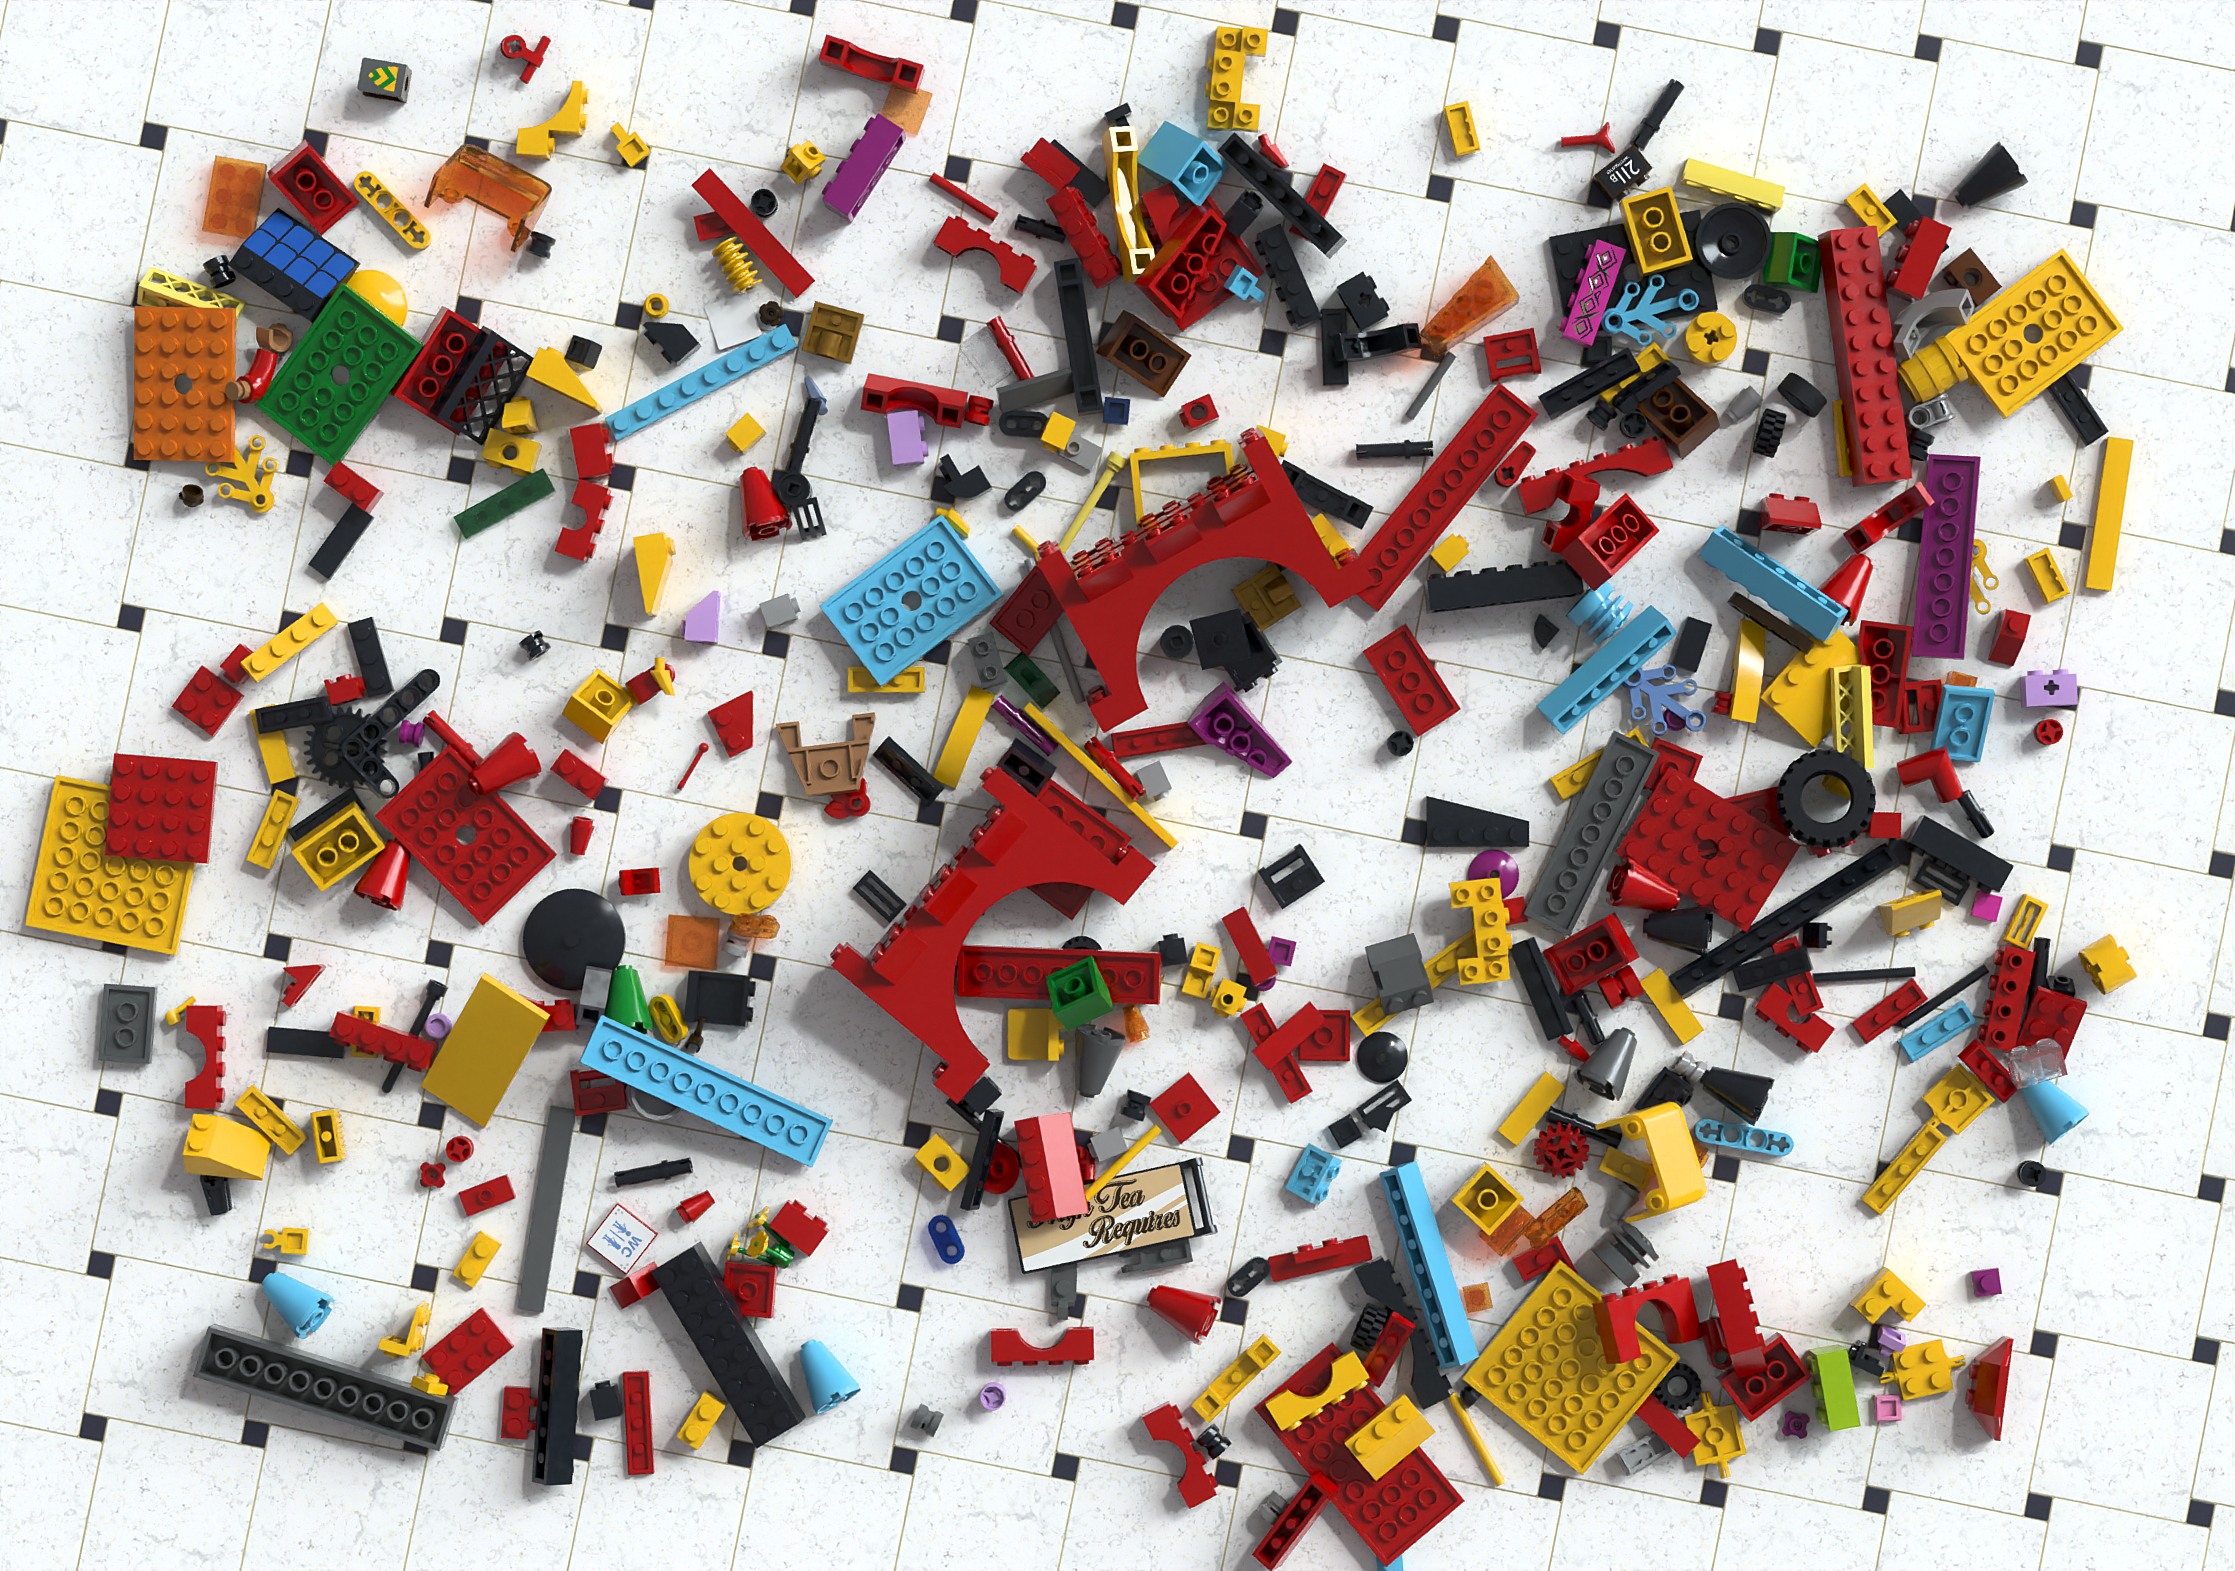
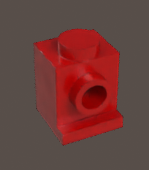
M351 674L337 677V682L335 683L331 679L324 680L327 694L330 696V702L333 706L365 698L363 692L366 691L362 676L352 678Z

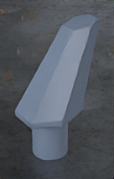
M807 376L804 378L808 396L822 401L818 414L825 415L828 412L826 407L827 400L812 378Z

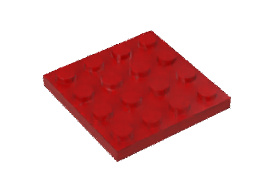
M1208 195L1201 206L1212 208L1222 218L1224 214L1212 197ZM1187 202L1179 208V211L1172 218L1169 225L1170 237L1195 205ZM1226 228L1213 255L1210 254L1205 264L1210 276L1209 281L1194 287L1193 290L1195 292L1192 299L1187 301L1183 309L1185 313L1182 319L1172 318L1181 332L1234 296L1232 292L1224 287V284L1236 265L1243 267L1256 278L1265 274L1242 239L1235 237ZM1148 230L1146 233L1156 256L1162 247L1159 240H1153L1150 230Z
M114 753L105 855L209 864L218 762Z
M1051 778L1035 797L1112 863L1116 860L1113 857L1116 851L1122 845L1126 847L1132 839ZM1048 882L1026 887L1070 920L1074 919L1095 890L1087 886L1065 882Z

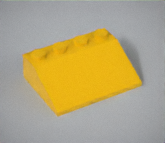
M1838 629L1825 642L1815 639L1810 635L1808 638L1815 645L1808 655L1797 650L1760 693L1759 702L1813 748L1819 744L1832 728L1830 667L1853 664L1862 665L1858 648ZM1848 671L1839 672V684L1844 687L1849 681ZM1846 696L1840 701V709L1845 713L1850 706L1849 699Z

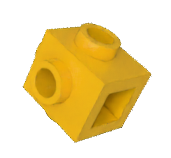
M809 140L801 146L798 143L795 144L788 151V157L780 167L798 185L808 178L811 180L816 178L822 172L821 165L827 158Z
M1222 978L1219 987L1213 986L1208 998L1212 1000L1211 1006L1215 1008L1214 1013L1228 1018L1229 1014L1235 1016L1236 1012L1242 1013L1247 1001L1243 997L1247 988ZM1227 994L1232 996V1001L1229 1004L1223 1002V997Z

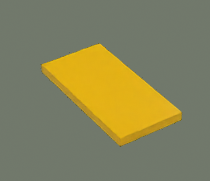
M484 973L424 1078L421 1087L485 1128L550 1014L487 973Z

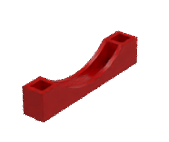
M1654 436L1642 440L1643 445L1633 448L1632 444L1617 448L1618 453L1610 456L1608 452L1600 453L1593 456L1594 461L1584 463L1582 459L1570 463V468L1560 471V468L1557 467L1545 471L1546 476L1536 479L1535 475L1520 479L1521 484L1517 485L1516 489L1525 516L1549 509L1558 498L1556 493L1563 472L1587 476L1602 471L1620 470L1643 477H1650L1671 470L1673 464L1665 439L1657 440V437Z

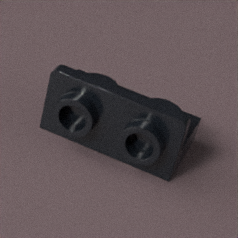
M1664 1066L1634 1107L1637 1110H1641L1666 1102H1674L1682 1107V1105L1685 1106L1691 1100L1694 1088Z

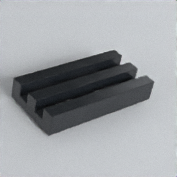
M817 497L791 502L802 540H806V535L810 534L812 538L817 537L816 533L821 532L822 536L827 535ZM813 504L818 521L817 526L813 524L808 505ZM803 506L808 528H804L798 507Z
M1924 859L1923 864L1919 867L1912 881L1927 890H1939L1921 879L1922 876L1927 877L1956 894L1957 897L1955 899L1941 891L1944 900L1958 906L1970 884L1959 879L1949 871L1936 866L1930 860ZM1927 867L1961 885V890L1926 871Z
M871 870L853 887L889 923L907 905ZM870 877L900 904L897 908L867 881ZM864 884L892 911V914L888 915L860 887Z
M1396 1079L1355 1109L1364 1118L1366 1114L1363 1110L1395 1087L1399 1091L1373 1109L1385 1107L1402 1095L1405 1099L1392 1107L1396 1109V1112L1411 1102L1412 1099L1398 1079Z

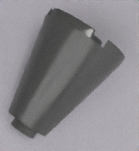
M1083 1024L1077 1027L1075 1032V1088L1080 1091L1079 1094L1087 1098H1094L1095 1095L1101 1093L1126 1041L1124 1034L1104 1027L1103 1030L1095 1029L1096 1025Z
M1624 1027L1621 1030L1615 1029L1578 1068L1574 1074L1576 1080L1580 1084H1583L1584 1081L1590 1085L1588 1090L1603 1098L1614 1101L1616 1097L1617 1101H1619L1623 1094L1637 1045V1040L1634 1038L1635 1033Z

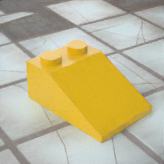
M548 346L546 350L539 347L526 375L532 381L602 414L604 409L571 366L564 360L565 356L552 347Z
M664 532L633 537L645 611L651 617L657 616L673 563L672 555H676L674 540H671V537L667 536Z
M1923 890L1878 905L1887 935L1895 934V937L1899 938L1910 934L1909 929L1919 926V929L1923 930L1934 926L1933 921L1940 919L1941 890Z
M193 1114L182 1154L185 1173L262 1181L273 1140L267 1134L220 1116Z

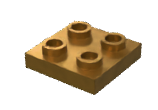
M815 301L802 351L851 364L865 315Z
M1275 563L1231 590L1245 613L1250 612L1262 631L1302 606L1289 582Z

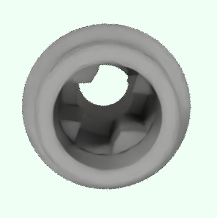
M1749 385L1746 389L1743 388L1725 412L1734 422H1737L1759 408L1763 398Z
M1623 1182L1621 1186L1618 1185L1607 1214L1616 1221H1620L1640 1200L1638 1196L1641 1192L1627 1182Z

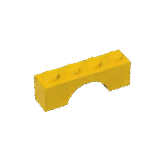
M1353 1349L1331 1362V1380L1328 1386L1319 1394L1303 1397L1286 1389L1265 1402L1281 1431L1286 1428L1288 1432L1302 1424L1300 1422L1302 1418L1307 1415L1310 1418L1315 1417L1323 1411L1322 1406L1331 1402L1334 1405L1345 1398V1392L1352 1388L1355 1392L1368 1384L1366 1380L1370 1377Z

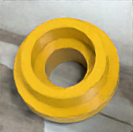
M651 294L644 301V311L650 318L661 319L669 311V302L662 294ZM655 302L661 303V309L658 311L652 309V305Z

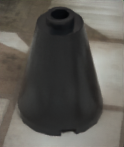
M1998 141L1955 188L1958 193L1954 197L1962 208L1967 205L1971 209L2026 185L2028 180L2024 173L2021 174L2019 172L2017 163Z
M1706 905L1651 913L1648 919L1644 918L1643 934H1647V939L1709 957L1710 949L1707 948L1708 942L1712 940L1713 914L1709 913H1711L1713 906Z
M1712 1066L1711 1070L1706 1069L1700 1080V1083L1704 1085L1702 1090L1752 1126H1755L1768 1100L1769 1089L1772 1090L1775 1079L1714 1066Z

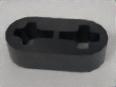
M1759 284L1749 285L1742 294L1743 303L1747 307L1775 315L1785 313L1791 305V298L1787 292ZM1753 290H1757V295L1765 297V299H1757L1755 303L1751 302V297L1748 296V293H1752ZM1778 296H1781L1785 306L1783 305L1777 309L1776 304L1768 300H1776Z
M1032 471L1017 482L1005 494L1004 500L1007 508L1011 511L1019 512L1027 507L1045 490L1046 478L1038 471ZM1031 477L1034 479L1041 478L1039 482L1041 487L1039 489L1033 487L1030 491L1026 490L1030 485L1029 479ZM1023 491L1025 495L1020 499L1022 504L1020 506L1017 504L1011 506L1010 496L1012 494L1018 496Z
M1256 1256L1247 1261L1228 1279L1227 1286L1229 1292L1236 1297H1243L1248 1294L1269 1274L1270 1267L1267 1260ZM1254 1262L1258 1264L1263 1262L1265 1264L1263 1266L1264 1273L1260 1274L1257 1272L1250 1277L1249 1273L1254 1269L1252 1264ZM1244 1277H1247L1248 1280L1243 1284L1245 1288L1243 1291L1239 1289L1234 1291L1232 1289L1234 1287V1279L1241 1281Z

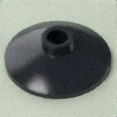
M1372 1033L1361 1042L1358 1048V1066L1361 1072L1372 1081L1380 1083L1393 1081L1404 1072L1407 1066V1048L1403 1041L1392 1033ZM1384 1052L1388 1055L1386 1062L1379 1061L1378 1056L1380 1053Z

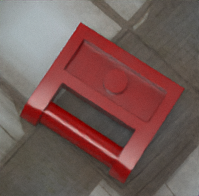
M1534 328L1483 337L1491 383L1499 382L1501 378L1523 374H1541ZM1530 356L1531 363L1497 369V361Z
M1941 679L1906 682L1900 717L1901 727L1898 728L1899 735L1932 732L1934 730L1942 692ZM1907 690H1915L1918 725L1911 726Z
M578 1069L570 1070L576 1116L628 1109L624 1083L615 1079V1085L581 1089L580 1082L610 1078V1076L596 1070L581 1072Z

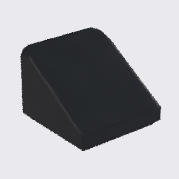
M573 335L565 359L594 369L601 353L602 345Z

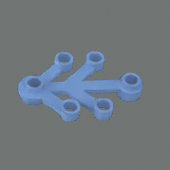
M1667 664L1662 668L1645 671L1638 668L1633 673L1638 678L1636 682H1630L1627 678L1621 683L1624 688L1630 690L1633 707L1631 717L1634 721L1640 722L1646 717V709L1642 706L1640 690L1649 695L1653 717L1652 732L1654 735L1663 736L1667 732V723L1663 719L1661 705L1683 719L1690 731L1699 732L1705 727L1706 716L1703 712L1699 710L1689 711L1668 696L1681 693L1687 696L1695 694L1697 683L1694 680L1687 679L1683 683L1657 687L1647 682L1659 678L1665 681L1673 680L1676 676V668L1673 665ZM1671 669L1673 675L1670 677L1665 676L1664 670ZM1691 683L1694 686V690L1687 691L1684 686ZM1640 709L1644 714L1641 717H1636L1634 711ZM1693 718H1697L1700 720V725L1693 726L1690 721ZM1662 724L1664 730L1662 732L1656 731L1655 725Z

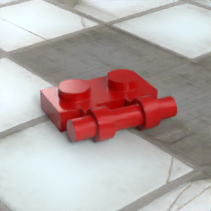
M504 1387L501 1438L527 1440L528 1430H535L536 1421H529L530 1406L537 1407L538 1396L537 1398H531V1387Z

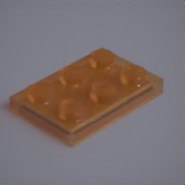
M215 155L202 231L247 239L256 230L267 171L266 164Z

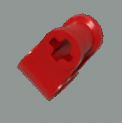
M665 664V670H669L671 682H673L675 670L671 665ZM655 665L625 683V686L638 705L650 700L662 690L650 673L651 670H655Z

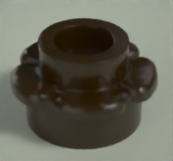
M769 301L759 309L760 320L765 325L776 326L781 322V318L784 317L783 308L779 307V304L775 301ZM770 311L774 312L773 316L769 315Z
M185 485L182 492L179 493V499L183 500L184 505L188 507H196L204 502L203 490L197 485Z

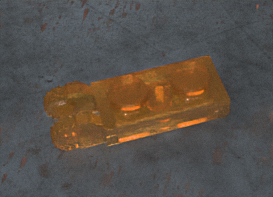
M1577 1187L1570 1189L1539 1215L1537 1220L1529 1225L1530 1227L1525 1229V1236L1531 1240L1529 1242L1532 1249L1541 1250V1248L1549 1244L1551 1237L1561 1231L1588 1207L1582 1192Z

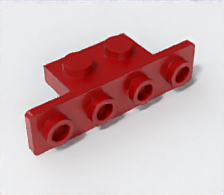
M1367 1235L1337 1241V1238L1323 1240L1322 1245L1313 1247L1312 1243L1297 1246L1296 1251L1268 1257V1263L1273 1282L1370 1261L1372 1260V1253Z

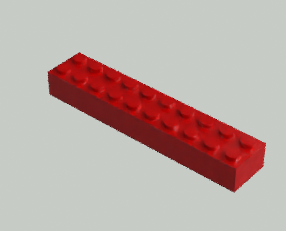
M1877 226L1829 230L1817 237L1840 400H1842L1841 407L1846 443L1849 449L1848 457L1850 471H1852V486L1861 487L1905 481L1912 478Z

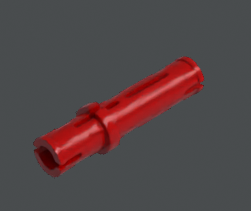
M997 316L987 322L986 325L997 341V348H1001L1019 381L1034 378L1035 376L1014 341V335L1009 333L1001 316Z
M435 710L427 714L428 718L425 717L422 722L434 731L447 745L450 744L473 769L483 760L472 749L473 745L466 743Z
M1096 736L1090 738L1092 744L1088 740L1084 748L1098 761V766L1101 769H1105L1133 801L1139 800L1138 794L1142 797L1146 790L1115 759V754L1112 751H1108Z

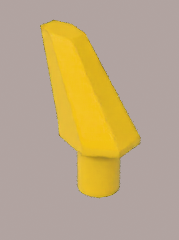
M953 507L950 508V511L937 508L935 517H939L942 514L954 530L967 538L969 537V526Z
M654 658L655 670H651L650 673L665 695L675 696L669 670H665V658Z

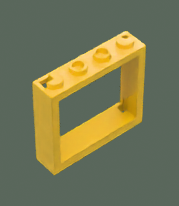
M1223 439L1210 441L1211 445L1200 446V442L1186 443L1185 448L1175 449V445L1160 446L1158 451H1150L1149 447L1134 449L1135 453H1130V465L1137 525L1141 523L1139 519L1144 516L1139 461L1224 453L1227 475L1230 473L1229 469L1234 466L1231 443H1226Z

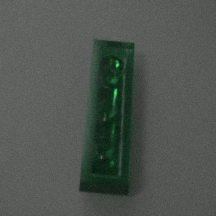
M542 468L454 516V519L465 539L468 540L556 492V489L545 469Z

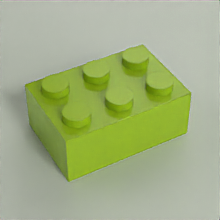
M1839 1344L1808 1349L1809 1356L1806 1357V1365L1808 1371L1812 1372L1814 1382H1810L1812 1396L1816 1397L1818 1401V1407H1815L1817 1422H1821L1822 1426L1830 1432L1861 1426L1847 1349Z

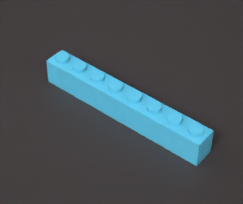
M1417 1161L1397 1165L1380 1172L1382 1185L1441 1369L1461 1366L1478 1358L1479 1354Z

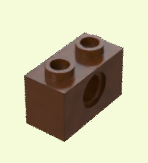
M1971 247L1942 269L1944 272L1943 278L1951 287L1955 286L1956 289H1968L1975 308L2002 288ZM1965 274H1971L1975 278L1974 286H1969L1965 283Z

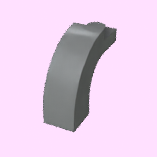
M1948 289L1932 293L1914 302L1900 314L1894 323L1898 332L1894 339V346L1902 361L1911 359L1921 340L1932 330L1946 325H1967L1975 309L1968 289Z

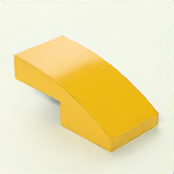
M1197 942L1181 994L1203 1001L1206 1000L1222 949Z

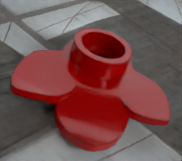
M862 777L858 792L830 795L833 800L824 808V811L829 816L841 820L850 815L853 817L866 815L871 807V801L866 795L868 788L866 780ZM861 800V805L858 808H854V802Z

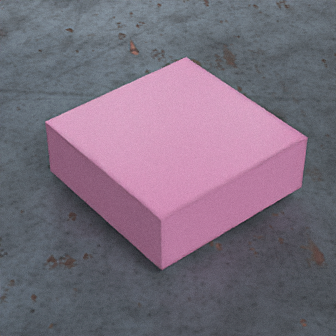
M1874 1395V1420L1876 1422L1902 1421L1901 1395Z

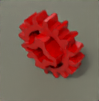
M1558 1122L1555 1129L1550 1124L1547 1125V1133L1541 1130L1539 1132L1540 1139H1535L1534 1146L1537 1148L1534 1149L1533 1155L1539 1156L1536 1159V1164H1544L1543 1172L1551 1170L1552 1177H1555L1557 1173H1561L1562 1178H1565L1566 1172H1570L1572 1176H1575V1168L1583 1170V1162L1588 1161L1589 1155L1586 1153L1589 1152V1145L1584 1144L1587 1140L1586 1135L1579 1137L1580 1129L1577 1128L1572 1131L1570 1123L1567 1124L1566 1128H1562L1561 1123ZM1570 1139H1572L1577 1146L1573 1145ZM1560 1148L1565 1149L1563 1153L1558 1152ZM1546 1155H1549L1552 1161H1550Z

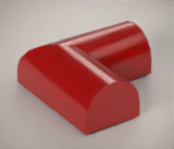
M1946 746L1897 762L1898 773L1905 788L1931 780L1940 803L1954 801L1963 795L1962 786Z

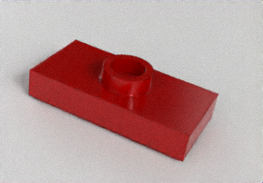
M508 1174L459 1192L467 1217L516 1198Z

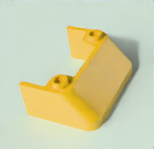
M1674 1102L1662 1103L1613 1117L1595 1125L1596 1130L1620 1124L1622 1133L1629 1140L1644 1138L1660 1187L1647 1193L1645 1197L1647 1209L1626 1218V1223L1661 1215L1695 1203L1705 1197L1707 1186L1683 1111L1678 1104Z

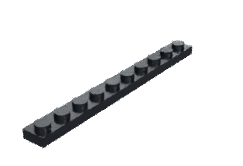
M1886 843L1882 844L1750 926L1747 933L1741 931L1712 949L1709 957L1701 956L1670 975V982L1682 999H1686L1900 866L1899 860Z

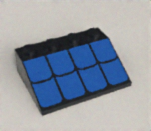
M277 208L242 243L228 263V266L314 323L341 283L347 284L361 263L280 208Z

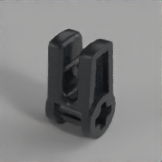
M200 1175V1182L210 1214L213 1216L221 1215L232 1210L228 1177H219L218 1180L214 1181L209 1179V1175Z

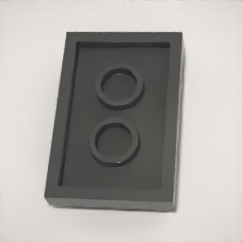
M104 984L98 1060L152 1064L157 987Z

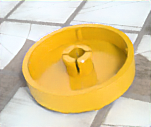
M730 813L708 823L695 838L689 855V872L696 891L710 906L728 914H753L768 908L782 896L792 874V853L783 833L772 822L750 813ZM740 856L746 858L748 863L743 871L736 870L734 865L735 858Z

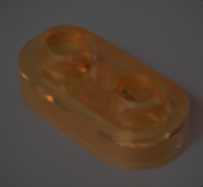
M741 913L733 916L730 929L742 937L773 939L777 937L780 924L771 915L757 916Z

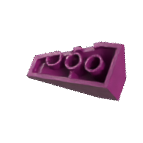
M1224 681L1204 697L1188 721L1192 729L1205 742L1221 748L1231 756H1236L1272 778H1275L1293 762L1250 709Z

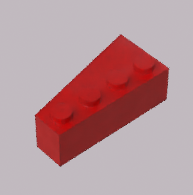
M1736 1259L1707 1266L1729 1355L1738 1379L1768 1371L1762 1350L1766 1348L1763 1334H1758L1756 1328L1760 1326L1757 1312L1752 1311L1750 1307L1751 1304H1754L1751 1290L1745 1289L1744 1283L1748 1282L1745 1268H1739Z

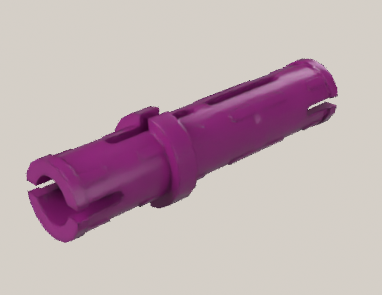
M1002 695L991 705L1008 721L1007 724L1010 727L1013 725L1048 757L1059 745L1023 715L1024 711L1022 709L1015 708Z

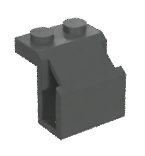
M1414 933L1365 947L1369 967L1378 989L1385 1016L1434 1002L1430 982L1421 959L1422 954Z

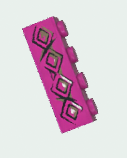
M1598 239L1594 246L1589 244L1584 259L1588 260L1585 269H1580L1576 283L1580 285L1577 293L1572 292L1567 307H1570L1571 310L1569 316H1563L1558 331L1563 333L1560 339L1590 349L1626 249Z

